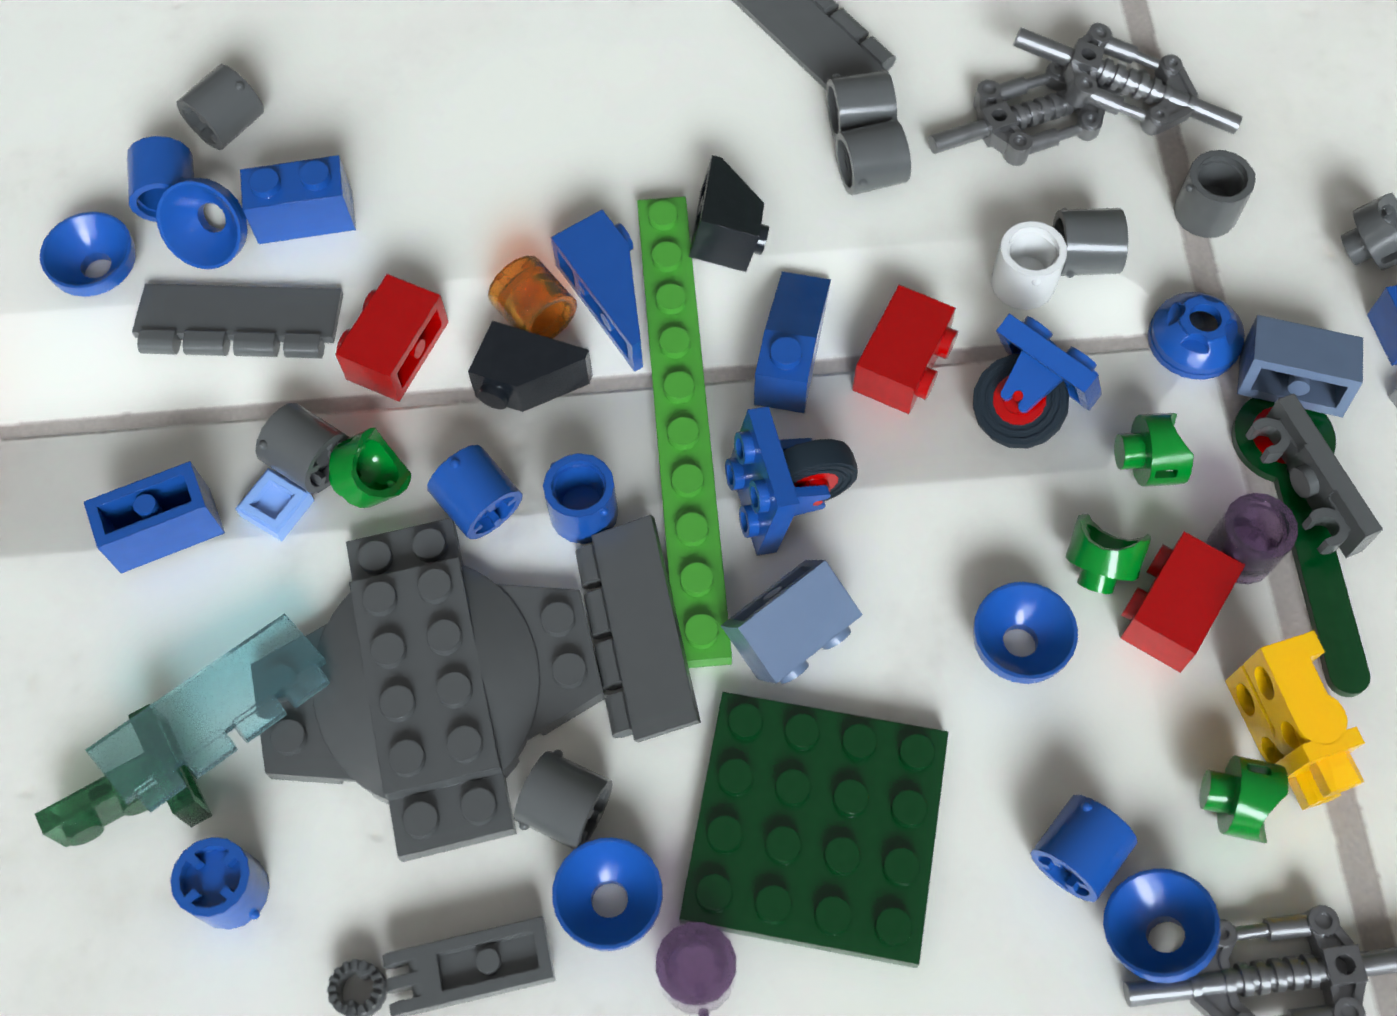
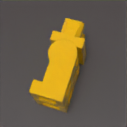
M1314 630L1259 648L1225 680L1260 754L1266 762L1285 767L1288 774V782L1302 810L1332 801L1341 796V792L1354 788L1364 782L1350 753L1365 744L1357 726L1347 729L1348 719L1345 709L1338 700L1328 695L1313 662L1325 651Z

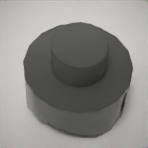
M1391 192L1353 210V218L1357 228L1341 235V240L1347 254L1355 265L1370 258H1373L1382 271L1397 265V198Z

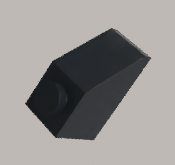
M712 155L700 190L689 257L747 272L753 253L762 255L768 237L769 226L762 224L764 202L722 157Z
M496 321L491 322L468 371L475 397L481 402L495 409L509 407L521 412L590 384L593 377L588 349Z

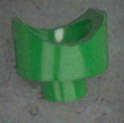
M1139 414L1133 421L1131 433L1116 435L1114 443L1116 465L1120 470L1133 469L1134 477L1142 487L1179 485L1188 482L1190 478L1194 454L1186 446L1174 427L1177 414Z
M369 428L334 446L329 460V481L331 487L349 504L359 508L373 507L399 496L407 490L411 481V472L376 428Z
M1089 514L1078 515L1065 558L1081 568L1077 580L1080 586L1102 594H1113L1117 580L1134 581L1139 578L1151 536L1147 534L1142 538L1136 539L1115 537L1103 531L1092 521Z
M1234 755L1230 759L1224 773L1213 770L1205 772L1199 795L1200 808L1217 812V824L1219 832L1222 834L1267 843L1264 821L1277 804L1288 795L1287 771L1282 765Z

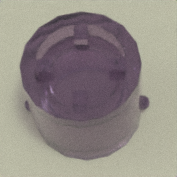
M1250 493L1240 496L1229 505L1212 529L1206 544L1245 564L1236 583L1252 584L1260 582L1270 575L1293 548L1298 537V523L1293 512L1281 500L1268 494Z
M688 922L674 928L663 938L656 953V974L664 997L674 1008L687 1014H698L699 1016H709V1012L719 1009L730 997L736 982V954L731 941L720 929L704 922Z

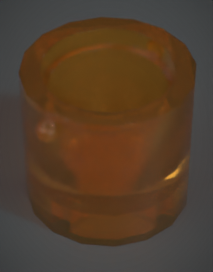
M523 256L506 265L495 276L488 291L489 302L512 327L552 339L569 325L577 309L576 299L536 256Z

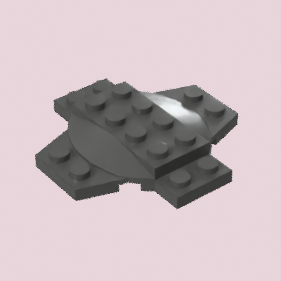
M451 518L347 541L346 546L352 582H349L350 593L340 603L329 622L251 666L265 773L271 779L330 784H343L344 781L356 782L363 789L370 792L373 797L389 804L397 856L401 862L517 834L506 778L520 762L518 757L527 741L539 733L543 736L605 699L580 590L495 584L476 570L463 565L456 526Z

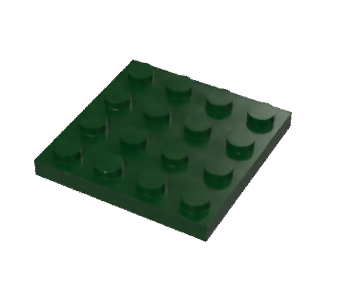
M722 692L679 922L917 968L920 963L949 731Z

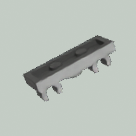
M1293 393L1278 399L1265 418H1260L1252 424L1245 435L1248 440L1255 439L1258 436H1266L1273 443L1260 456L1262 463H1273L1282 457L1287 465L1286 470L1290 474L1293 489L1300 497L1305 498L1313 511L1302 523L1303 528L1307 530L1318 525L1324 526L1332 537L1325 539L1317 548L1319 553L1331 554L1340 548L1345 558L1362 552L1380 534L1383 528L1296 395Z

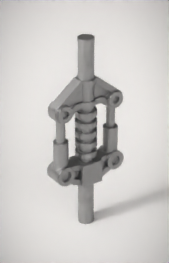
M1102 23L1091 25L1086 35L1078 39L1073 48L1022 27L1015 38L1014 47L1064 66L1062 77L1065 78L1068 89L1065 99L1072 107L1083 108L1089 104L1114 115L1120 112L1140 120L1142 130L1148 135L1160 134L1188 120L1189 117L1234 134L1241 124V115L1198 98V93L1179 57L1169 54L1159 60L1139 52L1137 46L1112 37L1109 27ZM1103 53L1129 64L1134 61L1154 69L1155 77L1151 80L1150 75L1144 72L1139 75L1138 70L1132 67L1126 70V65L1122 63L1114 65V60L1106 58L1104 61L1102 60ZM1107 83L1109 89L1115 91L1119 88V92L1124 95L1132 93V98L1140 100L1142 97L1144 98V103L1151 105L1154 102L1156 105L1145 111L1125 103L1124 98L1098 88L1097 84L1103 86Z
M1051 62L1044 74L1025 79L1020 77L1001 84L993 80L980 82L973 103L974 108L977 110V121L930 135L928 143L932 153L937 154L983 139L988 148L993 147L1002 153L1007 163L1013 166H1020L1027 161L1029 154L1057 146L1061 140L1078 136L1084 141L1093 140L1100 132L1105 111L1089 104L1083 108H1075L1069 105L1065 99L1068 89L1065 78L1062 77L1064 66ZM1143 68L1138 70L1139 75L1143 72L1148 74ZM1105 83L1103 86L1097 84L1098 88H1101L1118 96L1122 95V93L1119 92V88H1117L1114 91L1108 88L1107 83ZM1045 84L1048 88L1058 91L1056 94L1051 93L1044 97L1035 98L1033 101L1029 100L1021 105L1016 104L1009 107L1006 100L1027 94L1029 89ZM1073 111L1078 116L1076 125L1056 130L1052 128L1030 136L1022 131L1026 127L1030 128L1038 125V123L1043 124L1049 122V120L1058 119L1061 116L1071 115Z
M1326 905L1315 906L1300 914L1264 918L1262 923L1234 927L1229 921L1220 919V942L1216 954L1208 966L1197 975L1184 981L1173 983L1152 982L1146 979L1127 981L1123 983V991L1128 1007L1190 1000V1004L1204 1016H1255L1239 1001L1237 993L1244 998L1252 997L1254 991L1257 995L1270 994L1271 989L1274 993H1283L1288 988L1291 991L1303 990L1305 985L1307 989L1320 987L1324 993L1325 1005L1288 1009L1287 1015L1280 1016H1366L1362 1004L1366 982L1369 981L1368 977L1397 973V947L1360 952L1359 945L1355 944L1341 928L1337 913ZM1266 937L1268 941L1307 937L1313 952L1312 954H1300L1299 958L1293 955L1285 956L1282 961L1279 958H1269L1266 960V964L1263 960H1253L1249 965L1246 962L1234 963L1233 968H1231L1229 957L1236 941Z

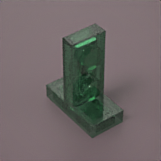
M148 704L128 715L145 755L35 813V817L43 835L64 847H68L70 845H82L96 839L103 833L104 826L125 815L133 816L149 810L158 802V797L163 794L172 813L191 828L212 817V813L169 721Z

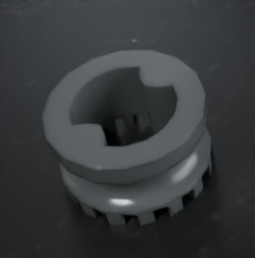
M353 959L350 962H343V965L337 967L334 970L333 976H330L328 980L330 981L329 986H327L329 1002L337 1012L345 1016H373L382 1008L387 998L385 976L377 967L365 960ZM355 974L364 981L369 979L373 981V992H371V997L366 1000L365 1004H359L353 999L344 1001V985Z

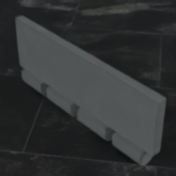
M732 0L825 90L828 79L832 78L834 73H838L842 77L889 70L896 61V57L875 37L867 38L868 31L844 9L838 10L839 5L834 0Z
M145 284L132 333L135 338H138L137 347L141 354L177 355L181 345L180 339H183L182 346L185 355L227 356L231 345L230 341H233L235 356L277 357L280 342H284L283 352L286 358H323L324 343H334L343 292L342 289Z
M648 515L591 535L593 544L578 548L575 554L582 588L594 589L602 586V589L599 588L584 595L592 638L603 639L610 636L613 637V640L608 639L594 646L603 690H616L623 687L624 692L620 691L605 697L612 737L623 738L633 735L634 741L639 743L701 723L655 518L652 515Z

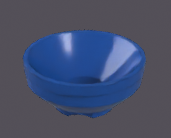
M205 178L182 180L170 186L162 194L158 202L156 218L161 238L168 249L184 263L200 269H215L231 262L242 250L248 233L247 220L237 198L220 183ZM206 203H213L223 211L226 218V224L223 229L211 226L205 219L203 210Z
M101 212L80 213L58 223L48 233L40 249L42 270L56 287L73 296H95L112 290L127 278L136 260V248L127 227L116 217ZM94 261H111L110 269L103 276L98 278L85 276L86 269Z
M1186 292L1169 298L1159 307L1149 324L1147 336L1149 347L1154 357L1162 366L1181 377L1200 380L1218 377L1227 372L1236 363L1244 345L1245 333L1238 314L1226 302L1210 294ZM1196 311L1207 312L1216 319L1218 328L1214 331H1201L1193 326L1189 316Z
M1014 582L996 588L981 602L974 618L973 640L980 659L999 677L1015 683H1039L1053 677L1070 661L1078 643V627L1069 605L1054 591L1036 583ZM1010 630H1024L1032 636L1035 642V651L1028 656H1015L1006 649L1003 636Z
M599 838L588 841L574 849L560 865L552 886V903L555 915L563 930L574 941L587 948L599 951L620 950L641 940L651 930L657 920L663 901L661 878L651 857L635 844L618 838ZM606 884H617L628 895L625 910L612 918L598 915L592 905L596 890Z
M1155 868L1140 871L1128 877L1115 888L1104 910L1103 927L1105 937L1114 956L1129 971L1140 978L1152 982L1173 983L1184 981L1197 975L1208 966L1216 954L1220 942L1221 922L1216 904L1211 895L1197 880L1175 870ZM1163 922H1172L1180 926L1185 932V939L1181 947L1169 953H1162L1152 948L1148 942V936L1156 925Z

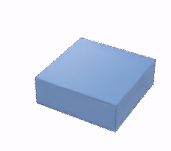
M268 468L235 509L240 517L278 540L283 541L315 500L310 492Z

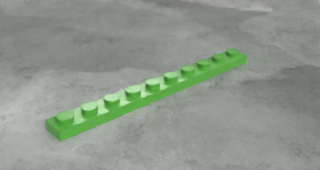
M686 196L637 200L671 593L688 667L732 665L731 641L721 627L728 620L693 262L692 258L689 257L691 242Z

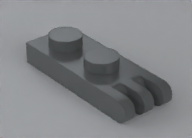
M542 916L392 951L382 955L384 969H397L409 965L410 973L386 979L387 993L393 994L412 990L413 998L399 1000L389 1005L391 1016H411L556 981L546 924Z

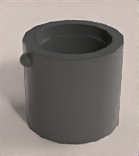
M223 64L218 65L176 101L181 116L191 129L203 141L217 150L224 149L264 113L261 100L251 86L236 71Z
M888 70L842 77L840 74L834 73L832 78L828 79L826 88L827 110L835 140L837 133L892 119L897 120L896 95Z
M892 119L837 133L835 140L837 165L841 180L848 194H860L909 181L911 175L910 151L905 132L898 120Z
M1210 150L1199 155L1192 162L1174 205L1175 217L1182 228L1196 236L1217 238L1227 234L1236 225L1256 182V174L1247 160L1236 153L1226 150Z
M1063 208L1056 212L1053 228L1063 236L1067 245V258L1060 276L1072 278L1076 275L1119 274L1123 271L1128 254V226L1126 216L1121 208L1072 210Z
M288 403L269 417L258 436L255 452L260 461L306 491L314 494L330 486L329 460L334 446L350 437L301 405Z
M561 750L547 751L538 759L523 785L515 807L514 819L519 822L521 830L531 828L572 849H576L588 842L594 833L608 803L613 785L612 780L564 758Z

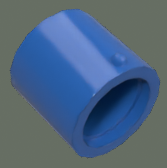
M152 136L142 138L129 147L127 150L128 201L133 213L143 219L157 222V206L162 194L170 186L182 180L194 178L193 155L190 149L181 141L170 137Z
M470 445L450 456L437 468L427 484V491L466 537L471 540L479 539L501 526L518 508L523 495L480 445Z
M577 453L564 456L560 460L551 463L550 469L545 475L543 489L551 524L556 532L569 542L586 544L593 542L591 535L613 528L618 516V506L612 472L605 462L593 455Z
M1073 795L1031 851L1030 855L1037 867L1062 889L1082 900L1095 902L1138 842L1132 829L1113 811L1091 798L1083 795Z
M216 837L197 841L185 849L175 862L170 879L172 896L180 908L214 928L227 930L244 926L251 920L258 919L260 911L266 904L270 888L267 872L257 859L232 841Z

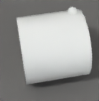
M1027 221L1017 223L1008 229L1001 239L992 271L991 285L995 295L1004 304L1015 309L1030 310L1039 308L1047 303L1055 292L1067 258V245L1063 236L1055 228L1043 222Z

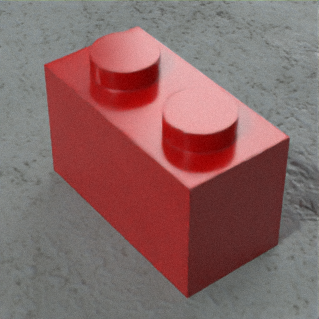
M386 274L377 290L373 289L367 295L362 313L353 327L347 329L338 341L335 355L346 380L400 402L449 323L441 295Z
M898 285L856 365L852 391L909 414L918 397L924 400L928 398L938 375V371L932 369L938 356L947 359L954 346L959 332L951 328L956 308Z
M1183 532L1173 549L1162 544L1146 573L1155 577L1148 591L1137 587L1121 614L1130 622L1120 639L1181 673L1199 650L1243 571L1245 564L1186 532Z

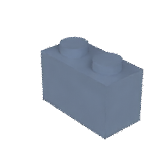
M1257 315L1240 353L1237 394L1276 403L1278 399L1294 393L1304 409L1343 418L1363 383V337Z
M805 560L723 623L721 627L758 680L776 684L780 681L781 684H785L800 676L808 668L809 663L806 660L819 649L827 650L844 641L851 633L849 626L863 614L826 560Z

